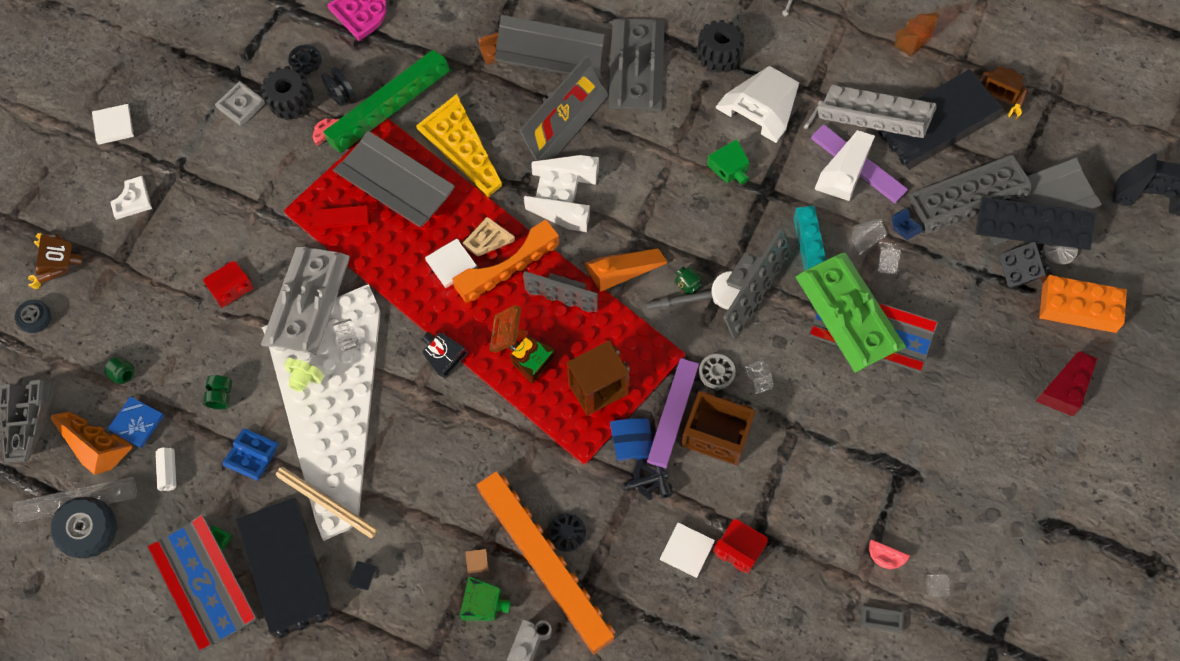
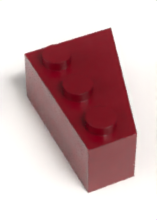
M1078 351L1038 397L1036 402L1074 416L1081 409L1098 358Z

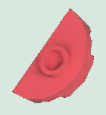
M326 118L315 125L313 140L316 146L326 140L323 131L339 119L329 120Z
M872 539L870 540V555L874 562L882 568H899L910 557L908 554Z

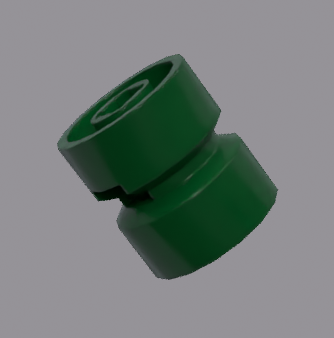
M220 375L208 376L205 386L207 391L204 393L203 405L211 409H227L230 401L228 393L231 392L232 380Z

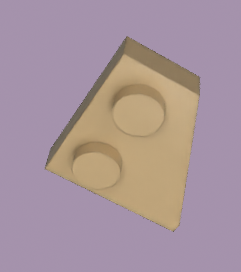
M487 217L463 242V246L476 256H481L514 242L515 237Z

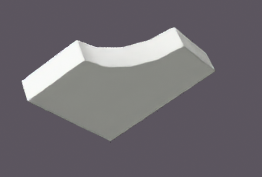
M143 176L124 181L125 187L122 194L117 199L111 201L116 220L152 209Z

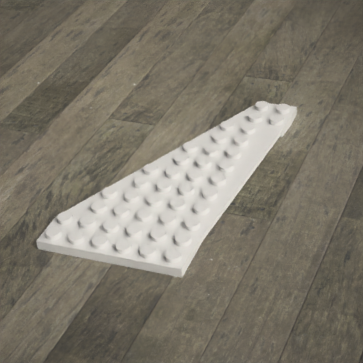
M369 284L336 297L317 356L297 350L269 347L305 482L358 516L381 314ZM267 326L262 327L264 334L266 332ZM289 358L299 359L317 367L324 375L321 383H309L303 392L291 389L288 386L291 374L283 367L286 360ZM310 499L314 518L324 541L353 527Z

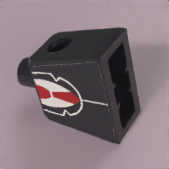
M427 332L422 337V341L427 345L422 353L437 374L445 379L470 353L468 349L441 332L436 337L431 332Z

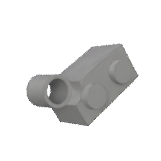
M523 620L507 661H532L540 640H547L552 634L549 622L542 620L535 625ZM541 626L549 628V632L546 635L538 633V629Z

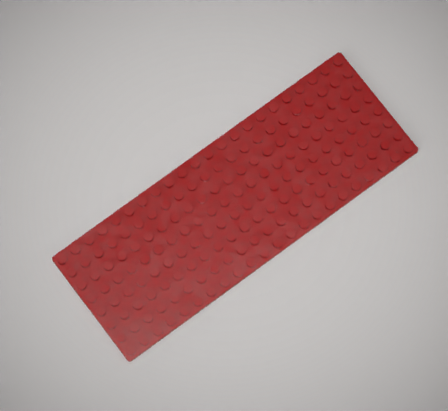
M387 118L370 132L455 186L448 198L421 228L333 171L360 143L361 139L284 210L285 215L328 251L349 255L350 259L347 267L426 333L431 332L435 337L441 332L468 349L470 353L461 363L580 463L587 464L612 437L610 421L628 419L679 364L680 358L683 359L685 353L606 290L600 292L590 277L556 250L546 252L539 260L530 262L523 270L516 271L509 279L497 283L492 290H486L474 301L466 303L453 284L445 288L427 263L425 257L455 239H458L463 246V242L488 217L515 237V241L481 256H476L465 247L464 249L478 269L492 267L516 254L528 238L530 230ZM368 206L369 225L313 230L312 210ZM524 272L549 278L551 273L586 284L585 290L598 294L597 312H587L578 306H567L561 301H551L545 296L528 293L524 285ZM529 336L555 349V358L533 384L511 363L510 356L513 352L507 348V344L512 338L521 343ZM610 341L612 346L615 345L618 348L621 361H625L630 368L628 395L587 416L568 384L567 362Z

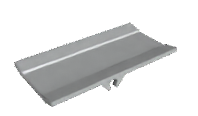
M296 247L261 346L297 350L317 356L350 259L349 255L307 247Z

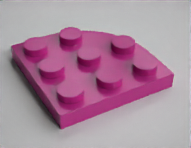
M333 0L327 4L328 9L359 41L381 25L387 9L385 0Z

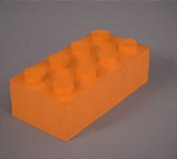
M1049 275L1042 285L1039 319L1117 333L1125 321L1127 289Z

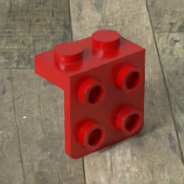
M231 261L203 279V282L221 309L254 289L249 278L243 273L236 261Z
M734 519L721 540H718L713 552L721 560L728 561L739 571H745L749 574L765 548L768 538L738 519Z

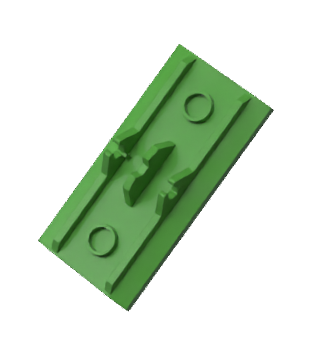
M845 252L805 270L795 277L855 373L906 348Z

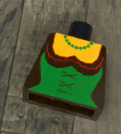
M529 336L521 343L512 338L507 344V348L513 352L510 356L511 363L532 384L555 358V349Z

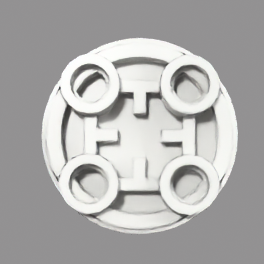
M732 272L722 273L715 279L712 285L714 303L727 310L740 292V290L730 287L726 283Z

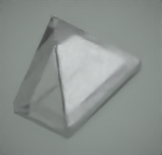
M876 219L854 225L851 240L858 255L887 235L882 220Z

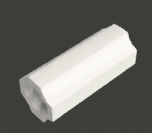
M160 448L156 451L157 489L160 491H170L176 488L175 450L173 448Z

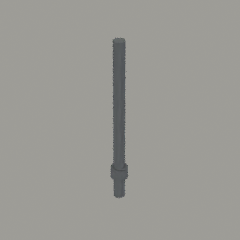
M712 290L669 299L668 297L659 298L658 301L645 303L646 310L667 309L672 305L713 298Z

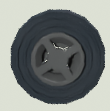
M28 300L18 306L14 319L16 325L22 331L37 333L48 326L51 321V312L44 302Z

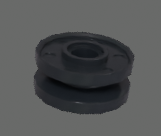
M334 66L331 68L333 77L324 72L321 74V78L335 102L340 107L346 105L344 96L352 101L355 99V94L344 74L339 68Z

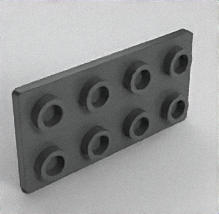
M524 272L523 274L525 290L532 295L539 294L551 301H561L567 306H578L587 312H597L598 294L585 290L586 284L551 273L549 278L529 272Z

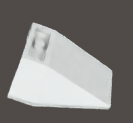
M768 66L726 93L717 104L716 109L730 117L735 111L761 125V135L776 143L786 131L799 82Z

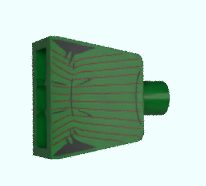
M469 577L460 613L461 620L495 621L497 611L510 612L511 601L500 599V588Z

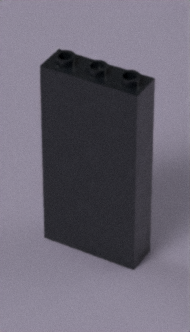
M968 69L917 99L936 103V110L924 138L878 130V134L887 141L890 150L898 155L900 163L910 170L999 118L1002 107L971 69Z
M294 497L236 519L269 633L274 638H283L288 636L289 632L293 630L301 631L309 628V624L314 622L322 623L329 620V617L333 616L334 612L305 520L296 498Z

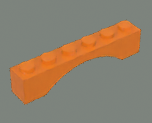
M545 219L530 229L525 243L511 258L488 268L466 269L452 278L454 288L466 303L476 300L486 290H492L497 283L509 279L513 273L523 270L530 262L537 261L546 252L556 249L559 245V235Z

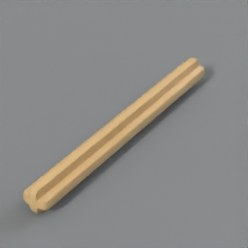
M280 467L276 472V476L368 537L373 538L378 530L375 526L284 467Z

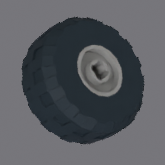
M86 496L75 497L63 503L55 512L51 521L50 531L53 543L61 552L74 558L96 557L106 551L115 539L117 530L116 516L111 508L99 499Z

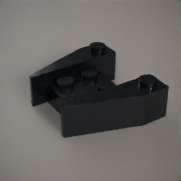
M1152 154L1120 175L1114 184L1113 203H1118L1122 206H1132L1142 191L1148 194H1159L1170 198L1169 213L1180 216V164L1157 160V154Z

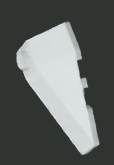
M857 130L821 172L815 190L850 201L875 136Z

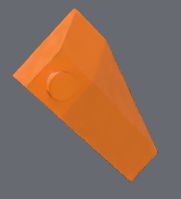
M659 249L601 256L584 263V267L601 292L665 265L667 260Z
M69 411L51 415V420L79 461L94 475L112 470L132 449V445L125 439L115 434L110 435L104 432L105 428L101 426L93 427L88 424V420Z

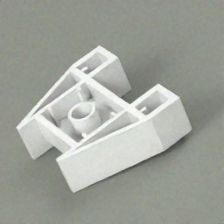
M578 155L532 162V174L540 176L536 198L524 196L525 209L566 229L587 232L590 217L589 205L576 204L574 199L578 182L596 184L599 158Z

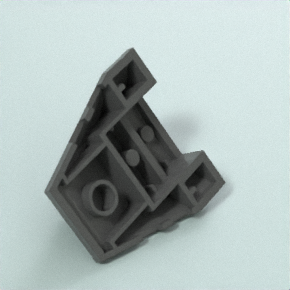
M45 380L30 381V385H0V410H3L4 414L1 428H5L6 438L2 439L4 462H25L30 459L48 425L51 399L53 397L52 383Z

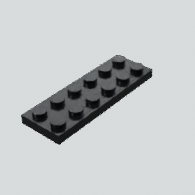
M981 197L975 235L1091 250L1096 212Z

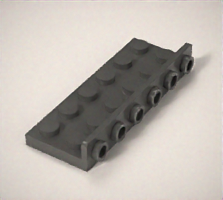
M1010 155L908 195L911 204L924 224L925 233L928 234L978 215L981 197L1008 201L1027 197L1031 194V182L1015 157Z

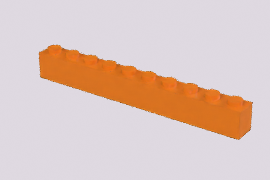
M497 471L477 484L478 491L590 651L595 655L614 641V629L609 622L605 624L601 619L603 614L596 605L594 607L589 602L591 597L584 588L582 590L579 588L577 577L573 572L569 573L565 568L567 564L562 556L559 555L557 557L554 553L555 547L549 539H544L542 528L538 523L534 524L530 519L532 515L526 506L522 508L519 503L521 499L515 491L511 492L507 487L510 484L505 476H500Z

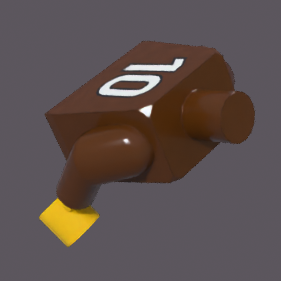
M38 233L36 237L39 240L34 241L39 247L36 263L37 277L34 275L28 277V280L33 282L29 286L33 289H38L42 283L68 274L69 264L81 266L83 255L71 253L72 243L68 242L58 233L47 235Z

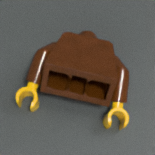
M999 66L996 70L984 72L979 78L980 82L993 97L1011 105L1015 104V107L1010 110L1008 116L1010 118L1012 113L1015 112L1017 114L1016 119H1018L1022 113L1020 106H1023L1027 95V89L1022 82L1023 76L1016 73L1013 68L1006 69L1002 66Z

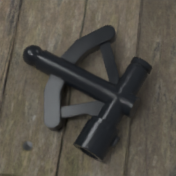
M638 460L636 463L634 480L621 485L624 491L637 487L639 493L648 500L653 499L652 493L657 487H659L662 498H669L673 495L672 484L667 482V471H664L663 467L654 465L656 469L654 470L644 465L642 460ZM641 469L652 473V475L640 478ZM655 482L649 491L643 487V485Z

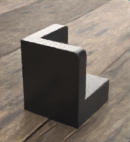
M357 561L348 585L352 589L357 587L366 591L369 590L373 578L377 579L378 568Z

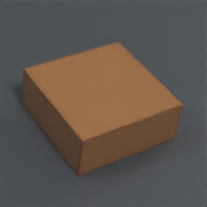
M486 549L466 551L468 573L489 571Z

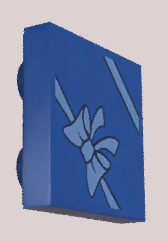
M130 397L108 430L142 449L164 415Z

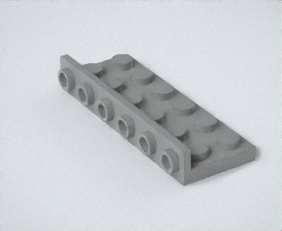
M831 85L823 104H819L817 108L820 119L924 138L936 110V103Z

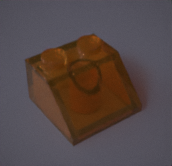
M923 13L918 14L914 19L911 18L906 27L897 32L894 46L912 57L932 36L939 14Z

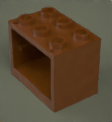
M610 341L567 362L568 384L587 416L628 395L630 368L625 361H621L618 348L615 345L612 346Z
M698 391L683 433L681 447L738 466L756 410L745 404H735L728 398L721 399L715 397L707 391Z

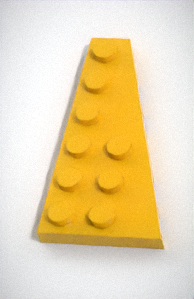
M457 94L416 125L417 129L488 197L502 187V183Z

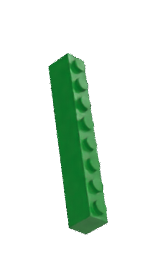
M434 50L430 51L324 130L323 134L329 145L341 154L361 139L367 131L370 132L450 71L445 57Z

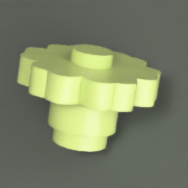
M289 358L283 366L291 374L288 386L298 392H303L309 383H321L324 377L322 371L317 367L299 359Z

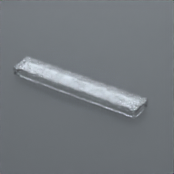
M130 477L13 502V522L17 524L54 516L57 509L63 503L75 497H93L106 504L137 498L135 478Z

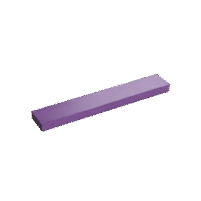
M824 124L811 137L813 141L834 157L847 143ZM866 158L860 177L896 204L907 193L908 189Z
M680 358L647 463L667 468L699 363Z

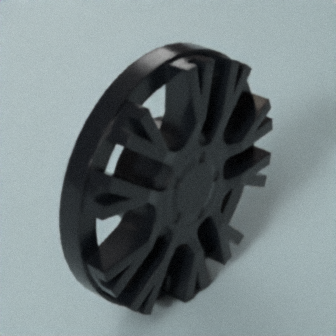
M312 45L297 46L288 56L291 69L301 66L298 70L302 71L305 75L315 70L317 71L322 62L319 50Z
M564 513L552 520L548 528V537L556 549L563 552H571L583 544L586 537V528L578 516ZM565 518L566 523L562 524L559 520ZM569 518H572L571 524H568ZM576 521L580 524L578 527H573ZM557 523L561 527L558 528L554 524ZM552 530L559 532L557 535H551ZM583 530V533H575V531ZM560 536V539L557 542L553 541ZM574 536H579V537H581V540H580L579 543H577V542L573 539ZM571 540L574 545L573 547H570L569 541ZM561 541L567 542L566 548L559 546Z

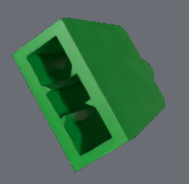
M737 139L708 155L707 166L726 183L736 179L740 185H743L749 180L746 172L749 169L750 163Z

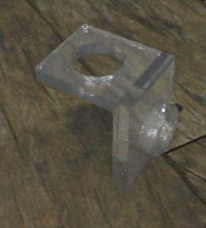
M879 243L881 252L878 272L897 274L901 249L897 244Z

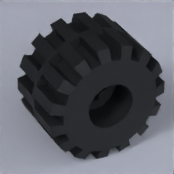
M714 20L711 21L710 25H704L699 34L696 51L697 59L701 61L700 64L703 67L707 66V70L711 72L716 70V73H721V70L729 72L731 68L735 69L737 67V64L741 61L745 43L744 33L740 32L741 28L738 25L734 27V23L730 21L725 23V20H720V22Z
M285 66L284 69L278 67L274 73L272 71L268 73V78L263 79L264 85L261 86L262 96L272 113L276 114L278 118L282 119L284 116L286 120H291V117L297 119L300 118L299 115L301 113L303 115L307 113V108L311 109L313 105L311 101L314 100V95L302 71L300 72L295 67L291 70L290 66Z

